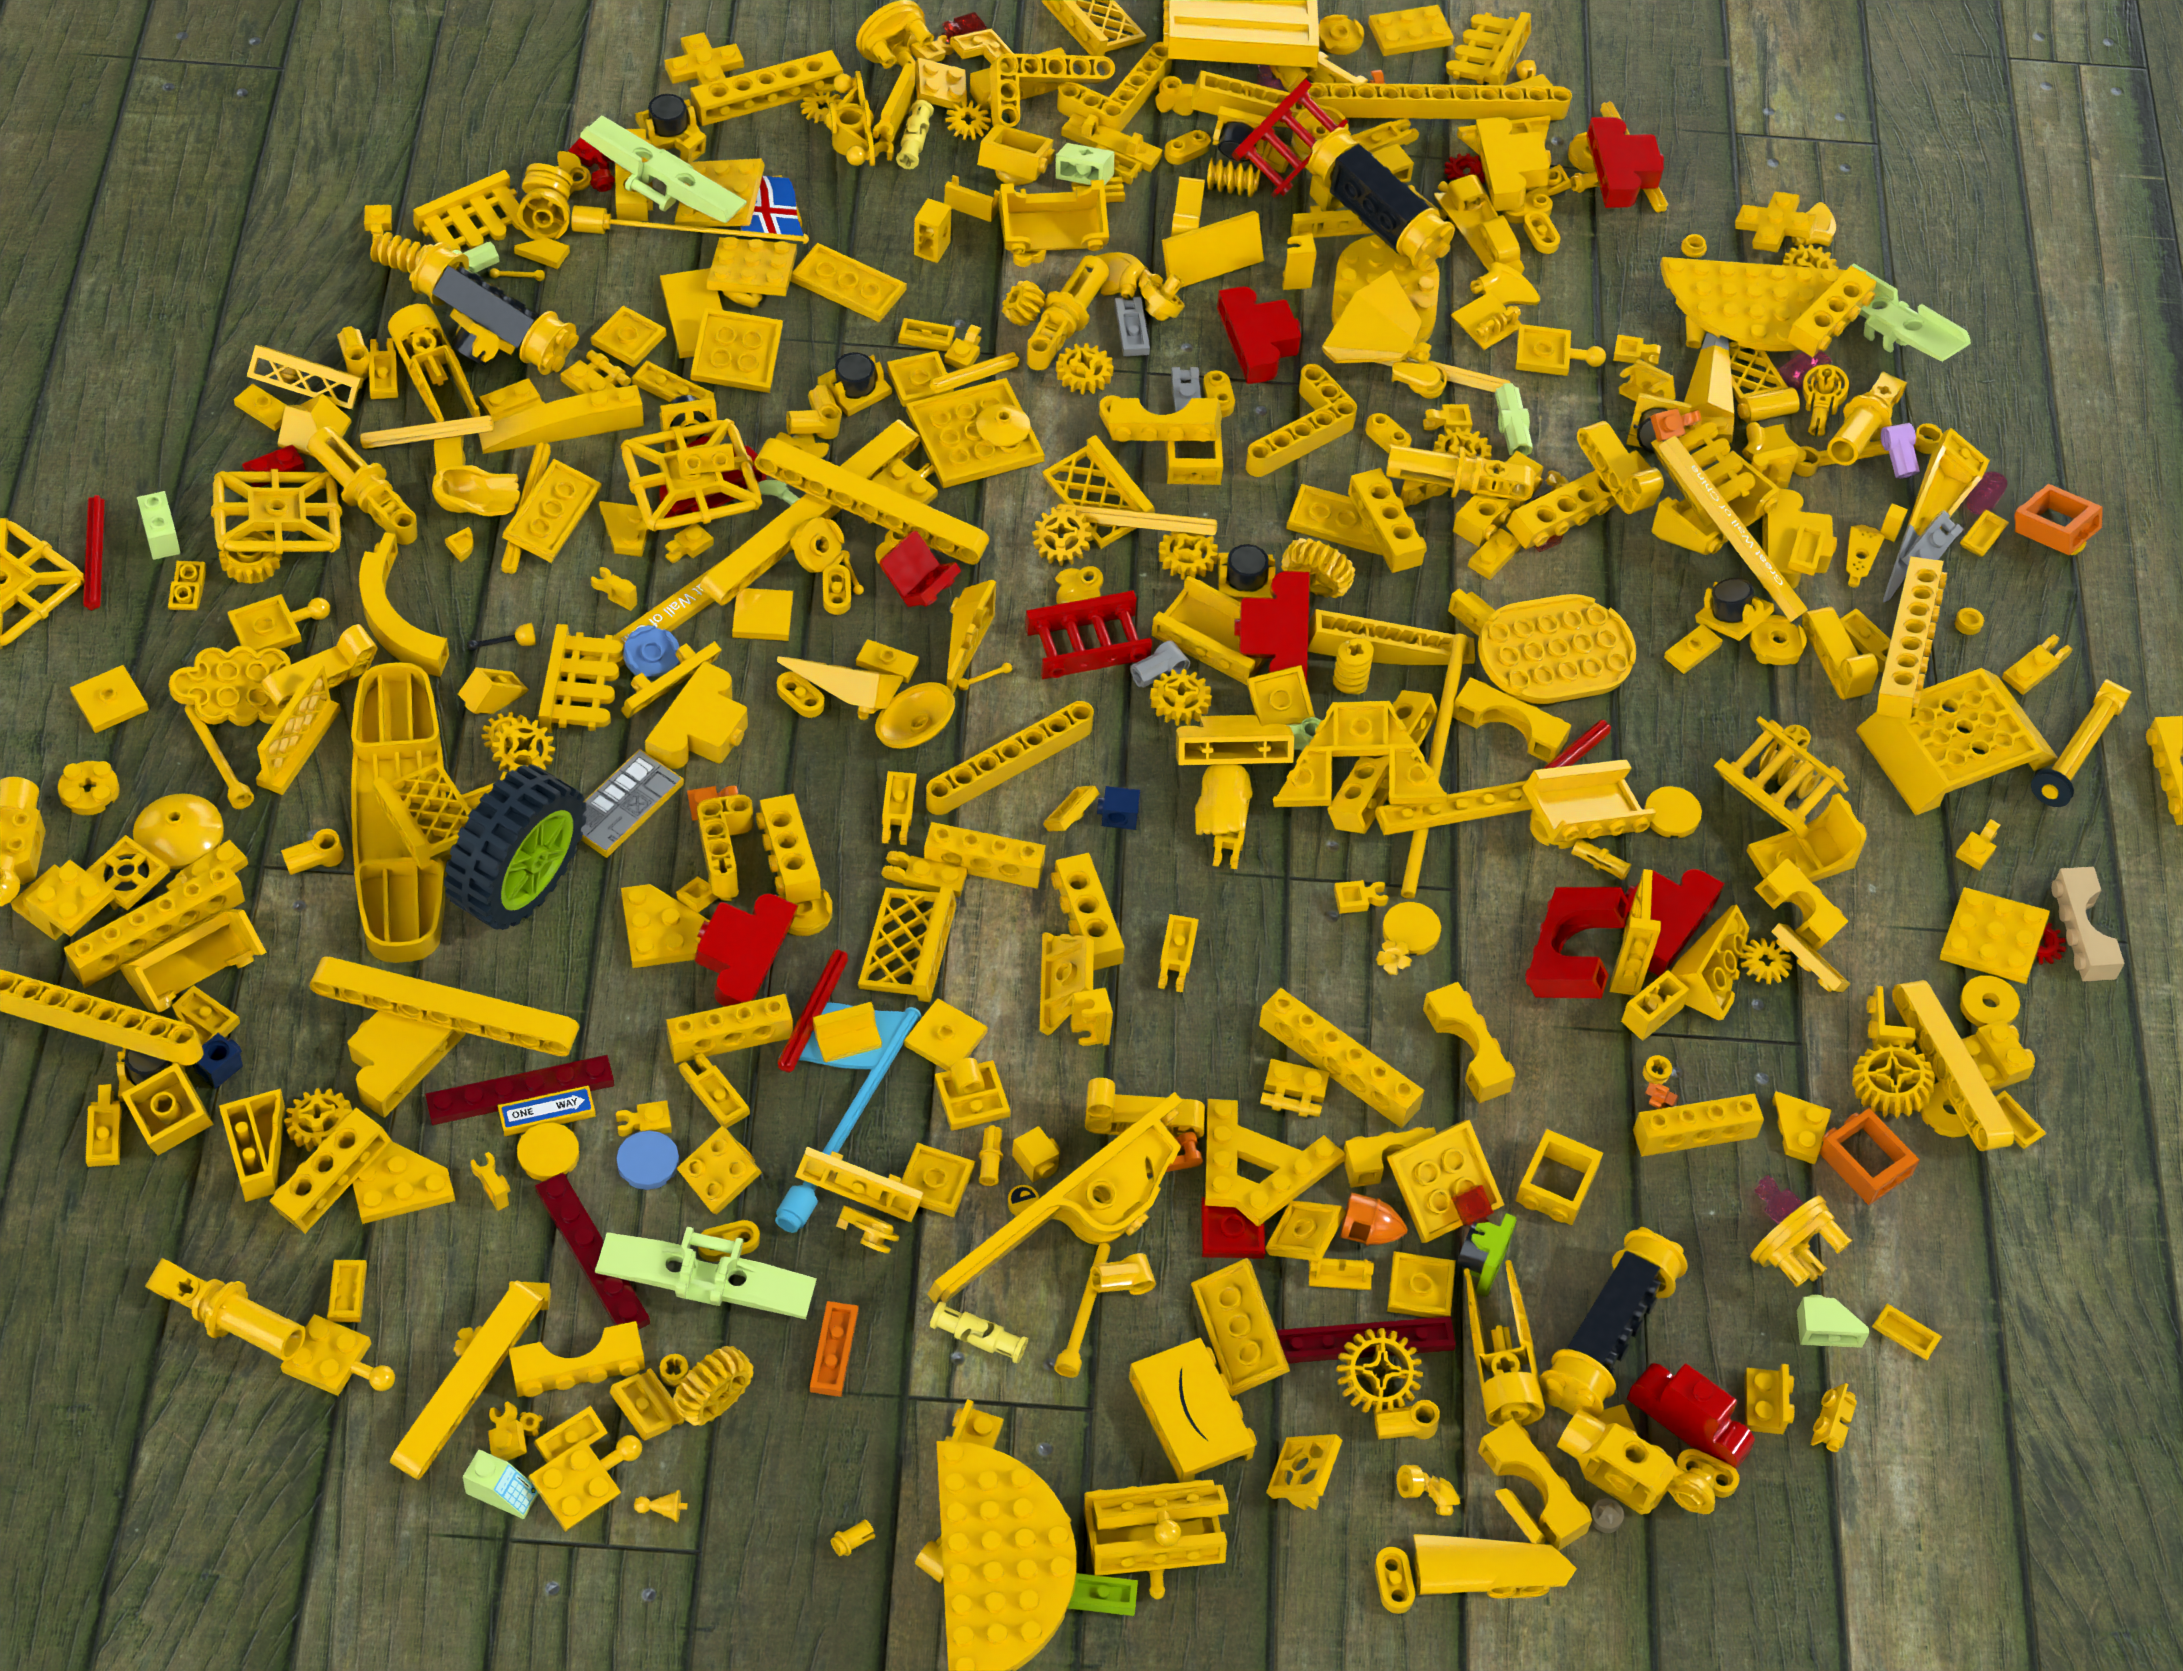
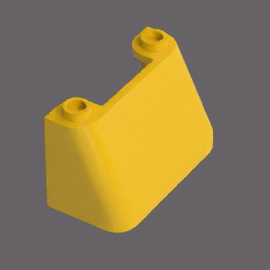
M1091 180V186L1088 189L1082 190V186H1077L1076 192L1026 194V189H1020V193L1014 190V183L1001 184L998 205L1005 249L1011 251L1012 254H1023L1026 251L1088 249L1090 251H1098L1103 249V246L1107 245L1109 240L1104 180Z
M1731 451L1724 457L1726 459L1732 455H1739L1736 452ZM1739 456L1743 467L1736 474L1751 473L1755 479V485L1752 489L1748 490L1749 495L1743 497L1741 494L1727 502V504L1743 525L1748 527L1764 514H1770L1776 509L1781 489ZM1728 477L1722 482L1716 484L1714 487L1717 488L1723 485L1724 483L1730 481L1731 479ZM1668 496L1659 503L1652 533L1660 540L1703 555L1717 553L1723 544L1728 541L1715 522L1705 527L1686 499L1679 502L1677 499L1672 500Z

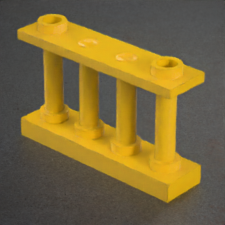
M1759 716L1756 721L1764 732L1736 762L1732 761L1729 764L1720 758L1714 765V768L1721 778L1803 840L1810 832L1804 824L1805 816L1834 785L1844 793L1849 790L1843 781L1845 775L1835 766L1828 768L1783 734L1784 729L1771 719L1767 722ZM1772 739L1783 746V749L1756 778L1748 779L1744 776V769ZM1793 754L1804 763L1777 793L1773 792L1769 795L1764 791V785ZM1813 770L1824 777V780L1797 809L1793 808L1790 811L1784 807L1786 804L1784 801Z

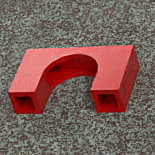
M1555 887L1552 899L1548 901V912L1545 921L1540 926L1538 943L1533 948V959L1530 968L1526 970L1525 974L1526 984L1531 988L1535 998L1602 999L1609 974L1601 958L1565 956L1560 953L1567 940L1580 931L1591 928H1623L1630 905L1621 887Z

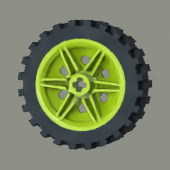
M532 764L528 767L526 765L518 767L517 772L511 770L506 773L504 780H497L493 784V789L488 794L484 793L480 798V804L477 808L471 810L467 816L469 819L466 825L461 827L457 834L459 836L457 843L452 845L450 850L451 860L446 863L445 868L448 875L444 878V886L447 887L445 893L450 898V902L496 930L499 928L502 930L509 929L510 925L514 927L520 924L521 918L527 919L531 916L533 909L536 906L540 907L545 902V897L548 893L553 892L557 887V881L561 875H565L570 859L574 858L577 852L575 849L576 845L583 836L581 828L586 824V816L583 814L587 811L586 803L583 802L585 800L583 794L542 768Z

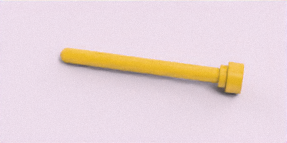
M186 705L184 710L229 787L227 797L231 805L235 809L248 807L254 800V795L249 786L238 781L207 725L195 714L194 705Z
M1101 1243L1098 1246L1093 1264L1107 1262L1110 1253L1109 1244ZM1091 1272L1067 1349L1058 1354L1054 1370L1058 1374L1069 1378L1079 1375L1082 1365L1079 1350L1097 1295V1290H1093L1090 1283Z

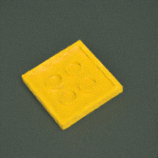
M762 158L689 162L693 166V170L746 200L747 203L725 224L679 201L674 221L675 225L694 227L750 226L765 166Z
M719 237L707 279V289L786 296L797 255V244L785 241L769 242L760 239L745 240L735 237Z
M704 307L690 380L770 393L783 320Z
M1964 887L1939 960L2027 984L2050 911Z
M1470 1120L1461 1121L1387 1156L1422 1243L1436 1239L1504 1206Z

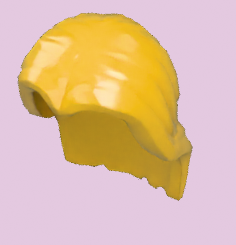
M473 465L443 467L434 475L432 482V493L435 501L442 508L450 512H469L489 517L506 515L514 511L515 505L518 504L521 498V492L518 491L519 484L517 482L519 479L517 474H493Z
M1211 764L1207 767L1202 778L1201 796L1195 807L1197 835H1202L1203 833L1206 835L1210 833L1213 835L1227 834L1228 831L1239 832L1245 829L1246 805L1253 792L1249 774L1241 764Z

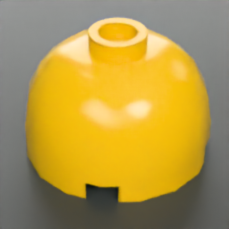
M537 188L529 191L521 200L517 211V219L520 222L521 230L534 240L555 238L554 240H556L567 230L570 221V208L566 199L559 192L550 188Z

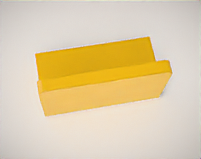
M1459 588L1451 595L1448 611L1479 637L1481 629L1495 610L1474 592L1466 594Z
M872 1002L813 1017L814 1035L823 1061L826 1063L882 1047V1041L876 1027L875 1011Z

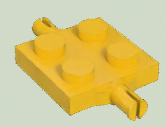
M898 458L871 480L925 505L929 504L938 495V490L926 481V478L935 472L933 465L930 466V463H926L921 469L916 471ZM864 518V520H865L866 522L868 521L869 524L872 523V521L867 520V519Z

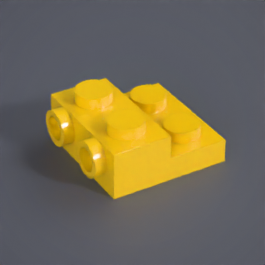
M2004 1019L1979 1027L1976 1034L1961 1039L1992 1092L2028 1079L2035 1067V1058L2032 1051L2028 1048L2023 1049L2019 1043L2018 1030L2014 1025L2008 1026Z

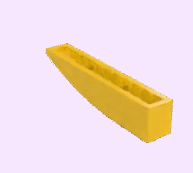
M1201 70L1192 90L1191 109L1218 116L1220 106H1225L1267 117L1290 93ZM1297 102L1290 108L1293 112L1291 115L1294 118L1302 111V104L1299 105ZM1278 121L1274 125L1276 127L1289 128L1285 123L1282 124L1280 121Z
M637 385L585 393L549 402L506 417L494 423L493 431L478 433L483 454L532 446L539 442L549 443L644 426L643 405Z
M1316 609L1308 623V652L1337 657L1338 648L1343 642L1356 637H1365L1374 647L1372 660L1374 663L1448 665L1455 635ZM1468 637L1463 664H1474V638Z

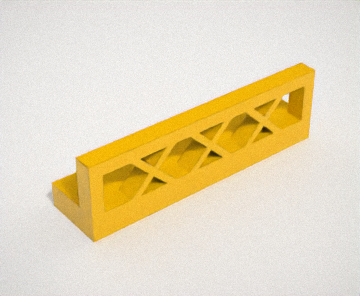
M255 345L247 377L313 398L329 391L332 397L325 396L332 403L348 409H353L358 389H362L365 380L363 377L262 345ZM259 358L268 360L274 371L266 376L255 373ZM275 363H278V364H281V365H284V366L278 369ZM289 367L296 370L300 380L293 384L286 383L280 372ZM301 371L309 373L310 375L304 377ZM277 375L279 380L270 377ZM319 376L327 388L319 392L311 391L306 380ZM328 380L334 381L336 383L330 386ZM303 383L306 389L298 387L297 385ZM340 384L352 387L348 402L337 399L333 388Z

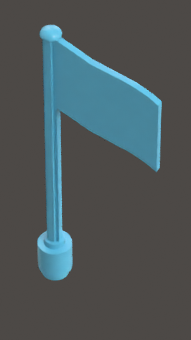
M827 1003L821 1015L853 1006ZM908 1007L905 1012L874 1010L876 1027L882 1041V1047L827 1063L823 1061L813 1030L799 1060L838 1068L871 1069L870 1074L822 1153L830 1155L832 1151L839 1152L902 1047L905 1038L909 1035L915 1023L921 1019L922 1016L918 1009ZM804 1181L803 1185L792 1186L776 1211L777 1217L775 1221L777 1225L791 1233H795L798 1229L803 1228L818 1203L814 1193L818 1186Z

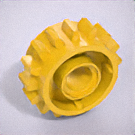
M253 531L240 539L241 541H275L272 533L268 535L264 531ZM219 551L222 570L227 571L228 577L235 578L239 583L252 584L263 582L274 575L275 569L280 568L279 561L282 560V555H275V552Z

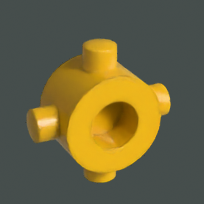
M522 1412L519 1422L523 1423L524 1435L538 1436L539 1422L543 1421V1417L531 1412Z

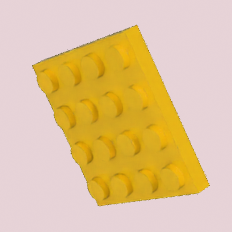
M1007 378L906 403V412L916 433L921 436L920 441L943 489L1045 462V454L1031 426L1028 436L1021 443L1009 447L991 445L984 441L977 432V418L989 406L1009 404L1022 410Z

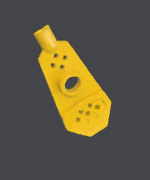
M1866 525L1851 526L1846 563V571L1850 574L1848 581L1850 587H1858L1860 579L1867 577L1884 541L1885 536L1876 528ZM1862 554L1865 556V559H1860L1856 555Z

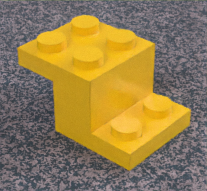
M68 860L60 868L54 864L10 903L13 910L56 941L63 933L71 937L115 897L111 889L73 861Z

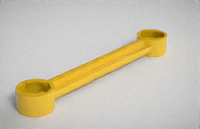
M1929 423L1920 425L1915 433L1914 449L1924 454H1932L1943 435L1941 429ZM1881 440L1872 441L1867 444L1858 459L1889 454V451L1883 448ZM1802 446L1801 448L1806 451L1807 460L1811 462L1801 461L1795 463L1793 472L1802 477H1810L1817 472L1818 467L1837 463L1830 458L1827 450L1817 451L1812 447Z

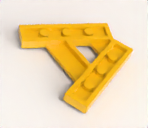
M1207 1100L1206 1206L1236 1207L1258 1227L1345 1161L1346 1153L1325 1135L1301 1151L1239 1126L1238 1101ZM1237 1158L1274 1173L1261 1183L1237 1175Z

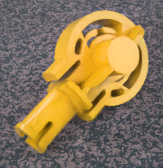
M1144 266L1146 269L1141 273L1137 281L1141 289L1140 292L1145 298L1146 311L1159 321H1165L1169 317L1177 318L1185 307L1180 298L1176 296L1181 286L1184 285V280L1178 275L1171 273L1166 282L1162 284L1163 278L1158 274H1152Z
M1818 365L1809 370L1804 377L1803 395L1806 400L1805 407L1807 411L1811 410L1812 401L1814 400L1810 426L1808 428V432L1814 436L1817 426L1819 429L1817 436L1825 434L1831 403L1833 402L1831 414L1835 415L1838 406L1846 400L1848 395V377L1842 369L1834 365Z

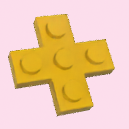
M704 32L681 37V46L685 55L664 60L665 69L672 84L697 78L699 85L725 79L726 77L723 72L744 67V59L736 43L712 49Z
M1774 192L1767 208L1742 205L1735 220L1736 229L1756 232L1752 241L1753 249L1778 252L1785 236L1810 239L1817 224V215L1796 212L1800 203L1799 195Z

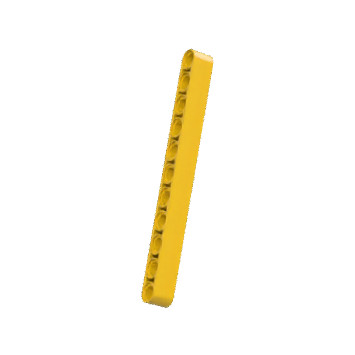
M1311 83L1312 86L1308 90L1311 94L1309 97L1317 105L1330 106L1340 111L1346 118L1486 119L1503 117L1508 120H1517L1550 115V120H1562L1567 116L1572 99L1571 91L1561 86Z
M899 419L839 467L872 480L896 459L903 460L918 446L921 436ZM806 493L706 574L700 583V589L721 606L727 604L793 550L790 546V540L803 521L817 517L831 519L842 508Z

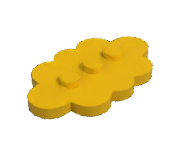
M236 646L228 653L220 648H206L195 657L194 667L180 668L170 676V695L181 704L194 705L197 717L207 724L215 725L229 720L237 726L244 727L250 726L259 719L266 724L273 725L284 708H277L261 684L271 673L291 665L290 658L284 651L277 648H266L258 653L248 646Z

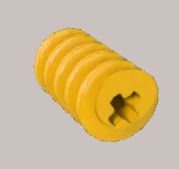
M1211 157L1207 174L1208 190H1212L1215 184H1217L1219 192H1222L1225 186H1227L1229 194H1232L1235 188H1237L1238 195L1242 196L1247 189L1248 197L1251 198L1258 189L1261 170L1258 168L1255 173L1253 172L1252 164H1249L1246 171H1244L1241 162L1234 169L1232 161H1229L1227 166L1223 167L1222 159H1219L1217 164L1213 165Z
M386 232L383 237L378 235L374 239L370 256L373 262H380L384 266H390L393 269L399 268L400 271L411 274L422 259L423 252L428 245H424L421 248L420 242L415 241L411 246L410 239L405 238L402 242L401 236L396 235L392 240V233Z
M1356 637L1345 641L1338 648L1333 684L1336 689L1343 693L1361 694L1367 689L1374 647L1365 637Z
M1774 740L1770 743L1759 760V772L1783 749L1782 747L1779 751L1776 750L1777 741ZM1793 754L1771 777V780L1778 778L1777 782L1782 787L1804 762L1800 760L1796 763V756ZM1813 770L1793 791H1796V796L1799 799L1805 798L1814 790L1821 778L1819 773L1815 776Z

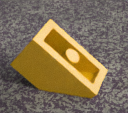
M476 667L458 695L466 702L465 706L475 714H494L525 695L529 689L511 671Z

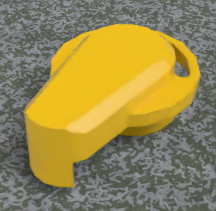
M1394 362L1391 380L1392 382L1398 380L1406 383L1415 393L1427 399H1433L1442 394L1447 383V375L1440 365L1431 362L1426 364ZM1440 372L1442 373V375H1443V377H1444V382H1442V380L1440 379V377H1441Z
M843 1206L836 1227L846 1230L848 1223L854 1224L865 1231L860 1243L877 1251L890 1253L891 1248L883 1244L885 1239L899 1240V1236L893 1233V1226L859 1210Z

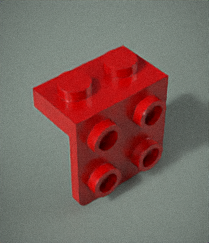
M917 531L908 533L879 563L907 607L919 605L926 607L932 604L937 599L936 595L941 590L950 587L955 582L954 578L961 572L956 562L939 564Z

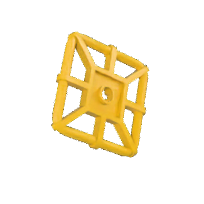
M728 418L682 428L679 425L673 426L672 430L638 436L630 440L626 439L621 444L622 458L630 479V491L635 494L647 528L654 532L699 522L707 524L711 523L713 519L757 510L762 505L761 491L752 469V458L747 455L741 435L734 425V421ZM715 432L706 444L695 447L719 445L725 436H729L737 456L734 457L735 469L733 470L739 469L742 471L748 490L723 480L721 473L731 470L680 476L677 450L660 453L646 446L674 440L678 449H686L687 446L684 438ZM633 455L659 465L661 473L640 477ZM666 485L668 495L655 512L652 513L645 489ZM722 492L743 502L708 509L704 495ZM695 497L700 511L664 518L676 501Z
M271 469V472H218L214 476L213 505L211 506L217 548L223 552H275V555H283V552H335L340 548V517L342 516V508L338 503L335 478L329 472H278V469ZM246 483H271L272 488L251 487ZM279 483H306L300 488H279ZM227 487L247 499V502H225L224 488ZM322 488L326 489L327 503H305L306 498ZM227 516H248V520L226 533L225 518ZM306 516H326L329 520V532L307 520ZM253 531H274L275 541H241L240 539ZM282 531H302L317 541H283Z
M0 518V580L6 579V582L0 584V649H2L3 646L14 641L37 621L45 620L52 609L84 584V574L75 565L55 552L47 541H40L17 523L8 521V518ZM9 532L32 548L19 559L7 551ZM39 558H46L62 571L36 573L29 566ZM65 584L42 604L28 595L38 585ZM19 601L32 611L2 634L3 613Z

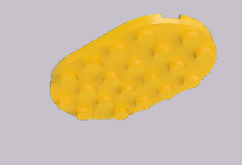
M1376 234L1351 243L1341 253L1337 262L1331 310L1333 325H1336L1355 292L1392 270L1422 320L1416 344L1419 342L1425 343L1433 332L1436 320L1439 290V269L1436 261L1432 262L1424 270L1416 269L1412 266L1411 259L1407 255H1398Z
M1566 594L1512 603L1497 609L1481 629L1478 639V653L1481 664L1490 680L1504 692L1532 704H1549L1600 695L1616 689L1625 681L1635 663V641L1626 622L1611 607L1609 610L1595 603L1596 599L1592 597Z

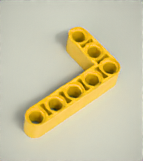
M1163 42L1153 44L1110 97L1072 81L1062 82L1058 87V111L1068 117L1075 113L1088 118V115L1092 114L1098 117V123L1121 132L1157 89L1163 79L1170 73L1172 59L1167 58L1168 49L1163 48Z
M1003 54L994 60L990 66L993 126L1000 124L1011 128L1018 124L1020 120L1019 82L1062 83L1072 81L1080 84H1100L1114 74L1115 65L1110 58L1105 56ZM1000 62L1007 64L1008 73L1001 70ZM1024 63H1029L1032 66V74L1025 70ZM1049 63L1056 67L1057 74L1050 72ZM1073 64L1079 66L1081 70L1080 75L1073 71ZM1097 65L1103 67L1105 71L1104 76L1097 72ZM1001 87L1009 91V98H1005L1001 94ZM1002 112L1009 115L1010 123L1003 121Z
M1305 365L1301 370L1299 393L1315 411L1249 445L1245 467L1247 473L1251 476H1265L1350 432L1354 428L1357 404L1320 365Z

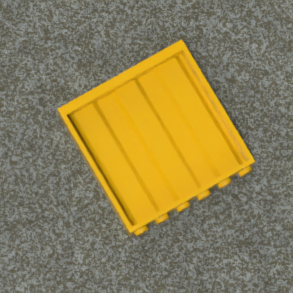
M1164 0L1163 48L1168 49L1167 58L1317 68L1319 54L1317 0Z

